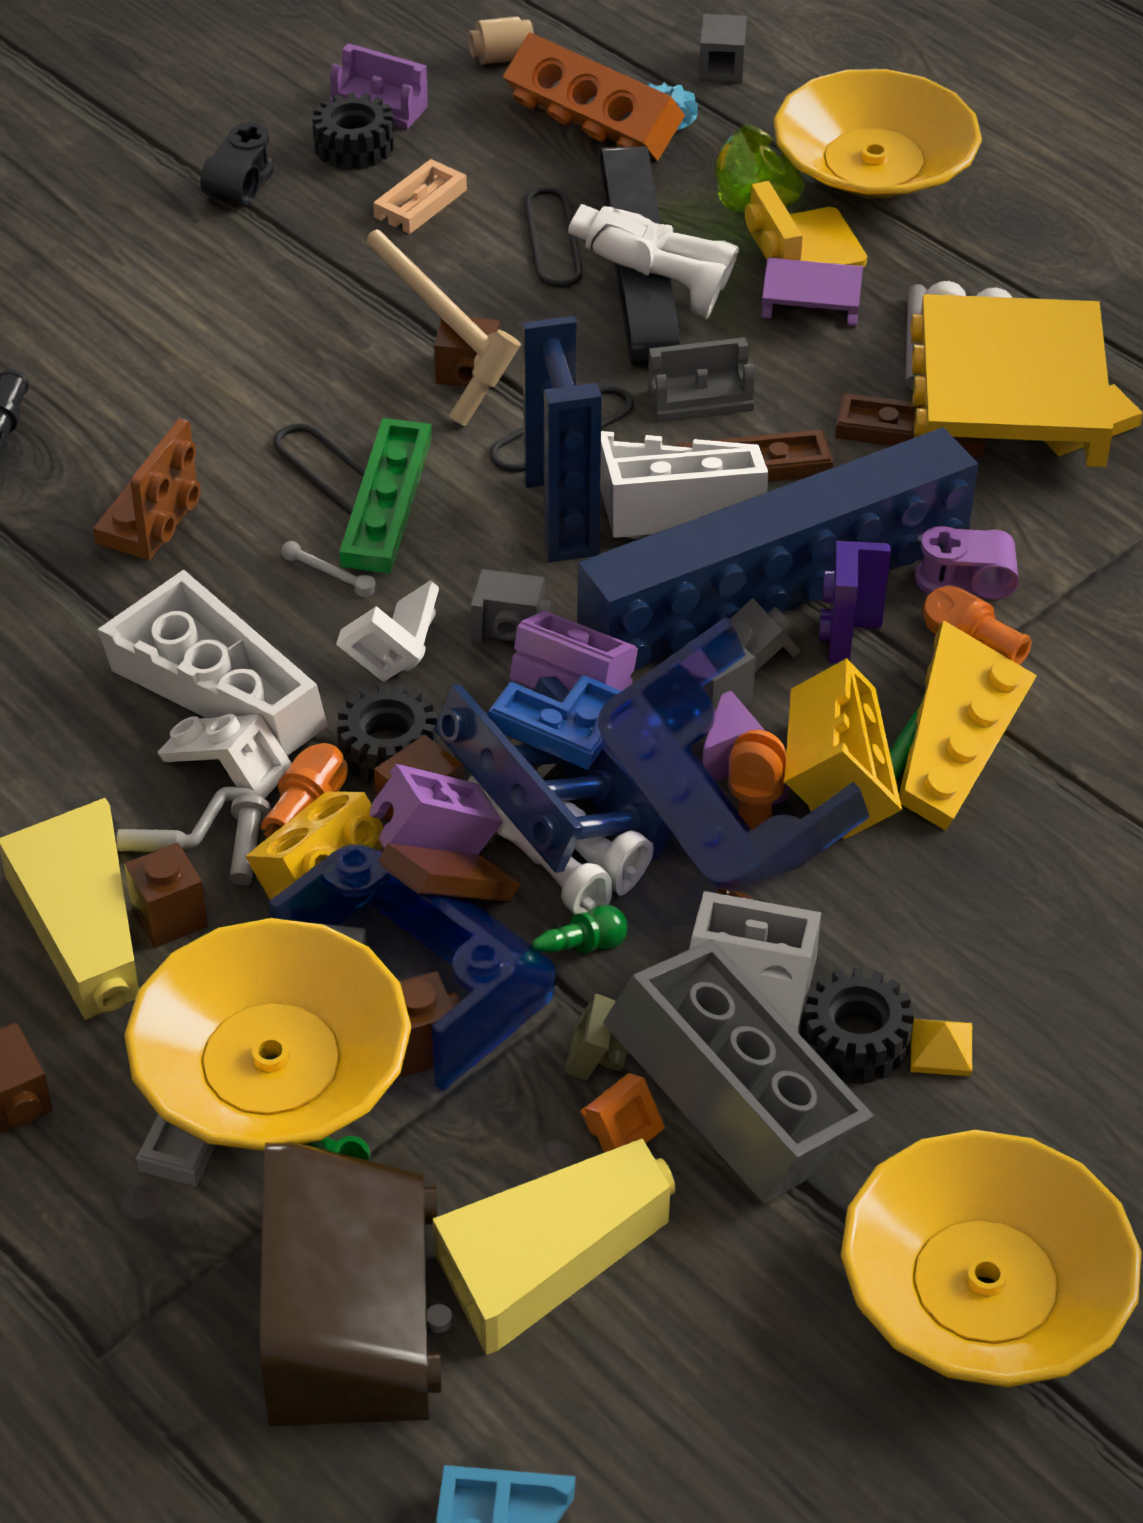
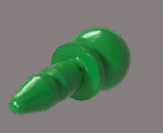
M605 904L598 905L587 913L575 914L571 918L569 925L545 931L532 941L531 947L535 951L556 953L575 947L583 954L594 952L596 949L611 950L620 946L625 940L628 932V923L626 917L618 908Z

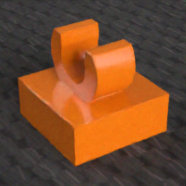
M631 1073L625 1075L588 1106L580 1110L589 1132L597 1136L604 1153L642 1138L647 1143L665 1129L644 1077Z

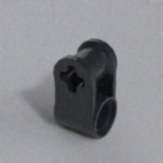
M245 122L236 125L230 130L228 136L218 149L204 163L200 186L205 195L243 205H249L253 202L259 189L272 176L274 171L273 162L267 156L266 146L270 141L269 131L264 125L256 122Z

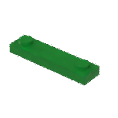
M382 418L339 551L340 567L392 573L432 440L431 424Z

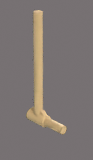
M374 230L366 239L367 245L477 353L474 358V369L472 371L474 376L449 415L455 422L466 426L489 388L496 386L521 346V343L502 330H497V332L487 336L380 230Z

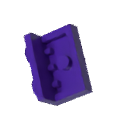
M850 541L836 542L834 570H824L822 602L830 603V609H820L819 641H829L828 663H839L846 658L850 661L854 627L880 628L882 626L890 563L889 544Z

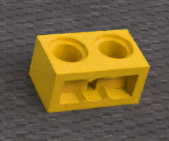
M326 791L245 856L272 904L313 905L383 847L378 838L384 826L379 818L370 816L372 805L365 792Z

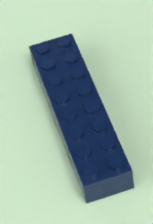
M943 427L579 561L577 623L636 646L638 651L635 671L647 664L678 653V650L684 648L690 641L701 638L722 627L752 598L767 613L774 607L782 613L813 600L822 599L824 570H834L837 541L887 543L890 545L889 571L910 565L924 558L920 546L923 534L927 530L940 526L969 530L978 463ZM941 541L939 548L943 551L944 542Z

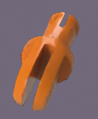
M948 585L936 588L924 601L922 609L923 618L927 627L935 635L944 620L1018 665L1029 654L1032 645L1031 637L996 620L993 606L971 593Z
M749 730L740 734L729 756L728 787L731 794L739 800L736 824L739 830L749 836H760L770 831L771 825H773V801L782 795L785 787L784 776L787 755L784 745L775 735L765 730Z
M327 743L310 746L302 751L284 772L278 783L281 796L273 809L270 810L261 822V829L266 830L264 835L267 838L326 791L339 792L346 781L349 770L347 762L343 759L342 752L336 746Z

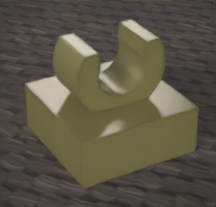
M595 993L574 1025L564 1073L587 1081L598 1064L610 1070H623L626 1055L630 1053L603 1024V1021L616 1002L615 1000Z

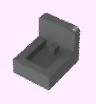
M753 598L721 627L756 657L755 672L782 647L793 658L801 652L799 647L790 638L797 629L776 607L767 613Z

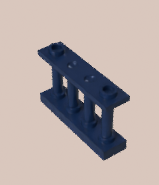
M575 316L523 322L524 483L526 488L544 485V549L549 563L592 557L599 554L602 395L597 383L576 385L577 322Z
M556 676L539 677L533 690L560 703L563 702L570 692ZM461 684L451 686L434 731L554 873L565 871L578 840L621 835L627 831H636L642 834L653 844L652 859L660 858L680 813L611 737L590 768L586 770L528 744L513 745L489 718L488 711H483ZM558 763L570 778L544 781L532 766ZM589 799L601 814L575 817L563 802Z

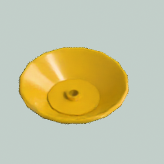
M888 69L845 70L812 79L785 97L773 119L777 147L796 169L830 187L869 199L890 198L945 184L971 165L982 142L976 114L955 92L925 77Z
M269 918L217 928L172 952L138 990L124 1037L132 1081L161 1119L208 1144L264 1151L265 1143L294 1142L306 1144L321 1141L369 1113L401 1073L411 1031V1023L400 982L370 947L326 925ZM267 1057H277L272 1060L265 1059Z
M970 1130L920 1139L877 1165L847 1207L841 1259L857 1307L895 1350L947 1378L1001 1387H1014L1066 1377L1112 1347L1139 1301L1141 1250L1122 1203L1084 1164L1032 1138ZM978 1277H985V1278H989V1279H991V1280H993V1281H995V1282H994V1283H983V1282H981L980 1280H978L977 1278H978Z

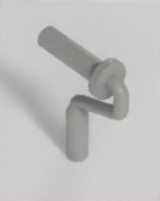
M223 787L214 794L191 834L187 835L179 830L119 829L117 832V850L124 852H155L178 842L183 850L194 848L204 838L225 801H232L231 814L238 820L229 880L235 885L246 886L252 882L253 869L245 856L257 847L260 824L270 812L271 806L267 800L259 797L250 788Z

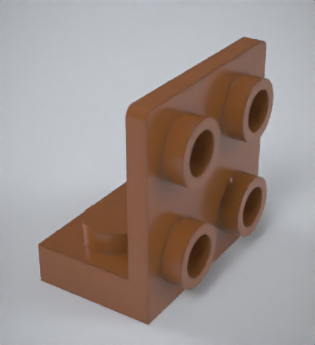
M180 418L176 421L133 475L131 481L94 526L93 532L96 544L150 560L160 546L172 538L176 525L186 512L195 508L200 497L201 485L196 477V445L192 442L190 421Z

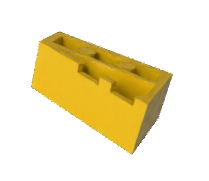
M846 658L791 688L784 783L809 806L814 818L821 825L827 823L845 840L901 811V802L875 687Z

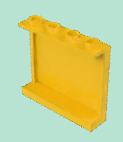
M923 294L921 314H912L910 342L919 343V345L914 344L912 350L911 371L912 374L920 375L914 377L913 406H922V409L916 408L914 438L944 427L952 437L1083 442L1086 467L1107 466L1113 434V421L1099 301Z

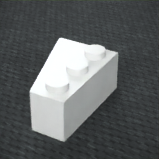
M601 431L600 490L613 538H643L767 492L768 471L759 445L694 439L693 448L662 445V436L646 435L645 444L614 441V432Z

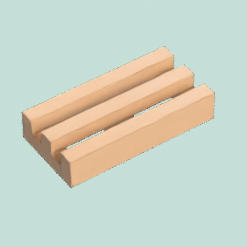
M430 159L373 202L374 218L382 221L388 217V224L395 228L402 223L403 231L411 234L467 190L466 175Z

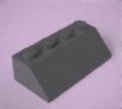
M713 940L633 974L603 1021V1024L763 1204L803 1183L868 1125L874 1117L869 1109Z

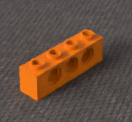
M531 32L528 33L502 77L513 89L512 97L521 105L531 110H534L538 105L546 109V113L551 118L565 126H569L571 121L582 126L583 132L599 142H604L606 138L617 142V147L647 146L649 158L656 161L660 159L685 117L670 95ZM560 80V82L552 88V86ZM596 96L593 101L586 104L590 98ZM632 112L628 118L621 121L624 115Z

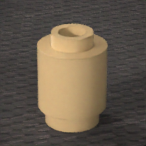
M518 16L476 21L475 30H470L468 36L472 57L478 56L482 65L511 62L528 33L534 34L530 20H520Z

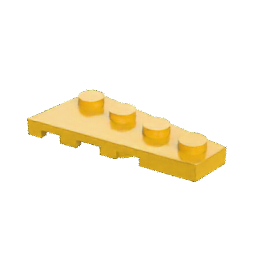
M943 620L935 635L933 644L935 648L926 674L924 683L926 684L923 702L918 709L915 722L917 728L914 741L909 748L899 798L903 806L946 831L1037 675Z

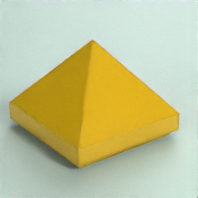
M914 1019L911 1035L910 1072L971 1077L972 1023Z

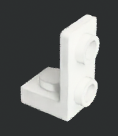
M428 581L399 600L396 604L393 618H390L377 606L342 628L336 645L383 682L402 670L410 671L421 661L425 654L426 647L424 646L428 627L436 614L434 605L439 587L432 581Z
M226 714L215 718L199 719L196 716L186 718L173 727L170 732L171 738L158 751L163 762L219 759L237 787L250 788L259 797L264 799L276 787L281 776L292 764L261 714L242 716Z

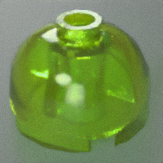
M743 125L720 148L715 161V179L720 189L718 197L730 211H740L745 214V206L750 204L751 184L769 181L787 209L802 196L800 193L805 190L802 176L799 170L793 166L783 153L777 156L768 146L774 139L754 125Z

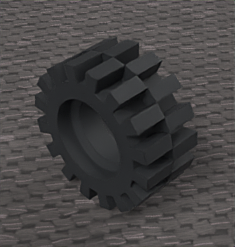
M355 92L347 93L348 98L342 99L341 95L338 94L333 96V102L325 99L321 102V107L316 106L314 115H312L314 150L316 154H319V159L323 162L330 160V166L336 168L340 163H344V169L352 170V164H359L360 169L367 168V162H371L376 166L381 163V157L387 159L391 155L390 151L394 150L393 112H391V107L388 103L383 105V99L376 97L371 101L370 94L363 93L361 98H356Z
M387 683L377 684L378 692L372 693L369 687L360 689V700L353 695H350L345 700L346 708L341 706L338 711V746L352 776L360 771V780L370 783L372 777L375 776L374 769L423 735L428 736L438 744V736L434 731L437 722L436 711H433V704L429 698L422 701V693L414 689L409 695H406V685L396 684L395 691H387ZM387 729L405 733L393 739H378L370 736L377 731Z
M853 967L852 977L846 978L843 969L836 970L832 974V983L823 976L817 981L816 990L811 988L807 995L802 1029L803 1039L834 1072L836 1069L842 1071V1081L852 1083L853 1073H861L862 1083L873 1082L874 1071L876 1070L884 1079L892 1075L893 1065L898 1069L905 1062V1055L909 1053L914 1021V1008H910L911 998L907 992L899 994L901 984L894 979L884 985V973L874 970L870 979L863 977V968ZM860 1016L872 1020L881 1029L869 1034H854L840 1028L835 1024V1021L843 1017Z

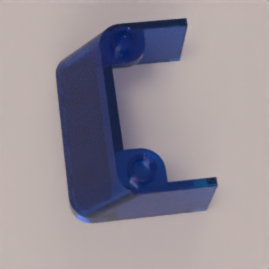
M727 616L610 699L603 706L598 717V729L607 746L704 878L712 885L721 888H733L794 871L870 817L861 790L855 782H852L801 820L791 815H776L751 830L690 749L692 745L709 733L715 721L714 706L702 689V686L746 656L734 625Z
M364 845L341 847L269 901L271 918L338 926L368 902L453 965L455 980L470 994L432 1025L435 1085L444 1092L551 1001L555 993V967L547 956L533 950L528 942L467 898L419 894L380 866L381 863L378 860L383 851Z

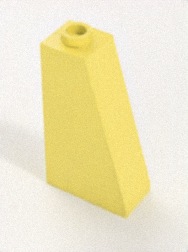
M106 798L1 837L0 854L5 877L83 1018L87 1020L104 1012L115 1011L126 1003L135 1000L139 990L111 810Z
M643 1138L433 1218L435 1257L486 1355L499 1351L669 1222L670 1195L675 1193L674 1179L667 1163L662 1158L654 1159Z

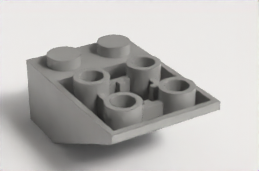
M704 891L689 949L713 940L799 1034L817 959L821 912Z

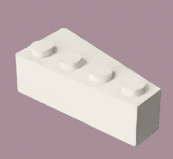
M182 570L98 628L113 672L205 718L221 717L226 714H234L235 716L261 714L287 756L328 727L317 684L185 570Z

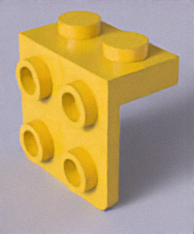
M769 181L751 184L750 204L745 206V220L751 235L766 260L768 258L855 265L863 266V268L866 266L867 254L838 209L824 207L789 214Z

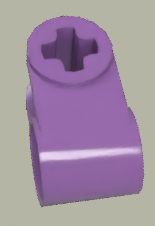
M940 526L933 527L923 534L920 547L924 558L923 562L916 567L914 577L916 585L923 592L930 594L936 588L950 585L961 588L976 597L994 600L1005 598L1016 591L1019 579L1015 541L1008 533L996 529L983 531ZM941 541L944 542L942 553L941 549L939 548V543ZM940 570H942L944 576L941 582L938 581Z

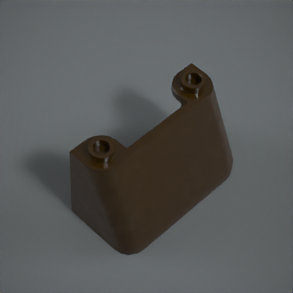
M294 1142L265 1143L260 1359L269 1426L429 1420V1393H442L440 1352L427 1353L425 1225H433V1218L438 1217L437 1186L424 1187L423 1174Z

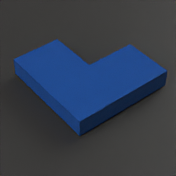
M581 675L562 703L510 682L488 711V716L503 734L588 770L628 712L632 696L585 675Z

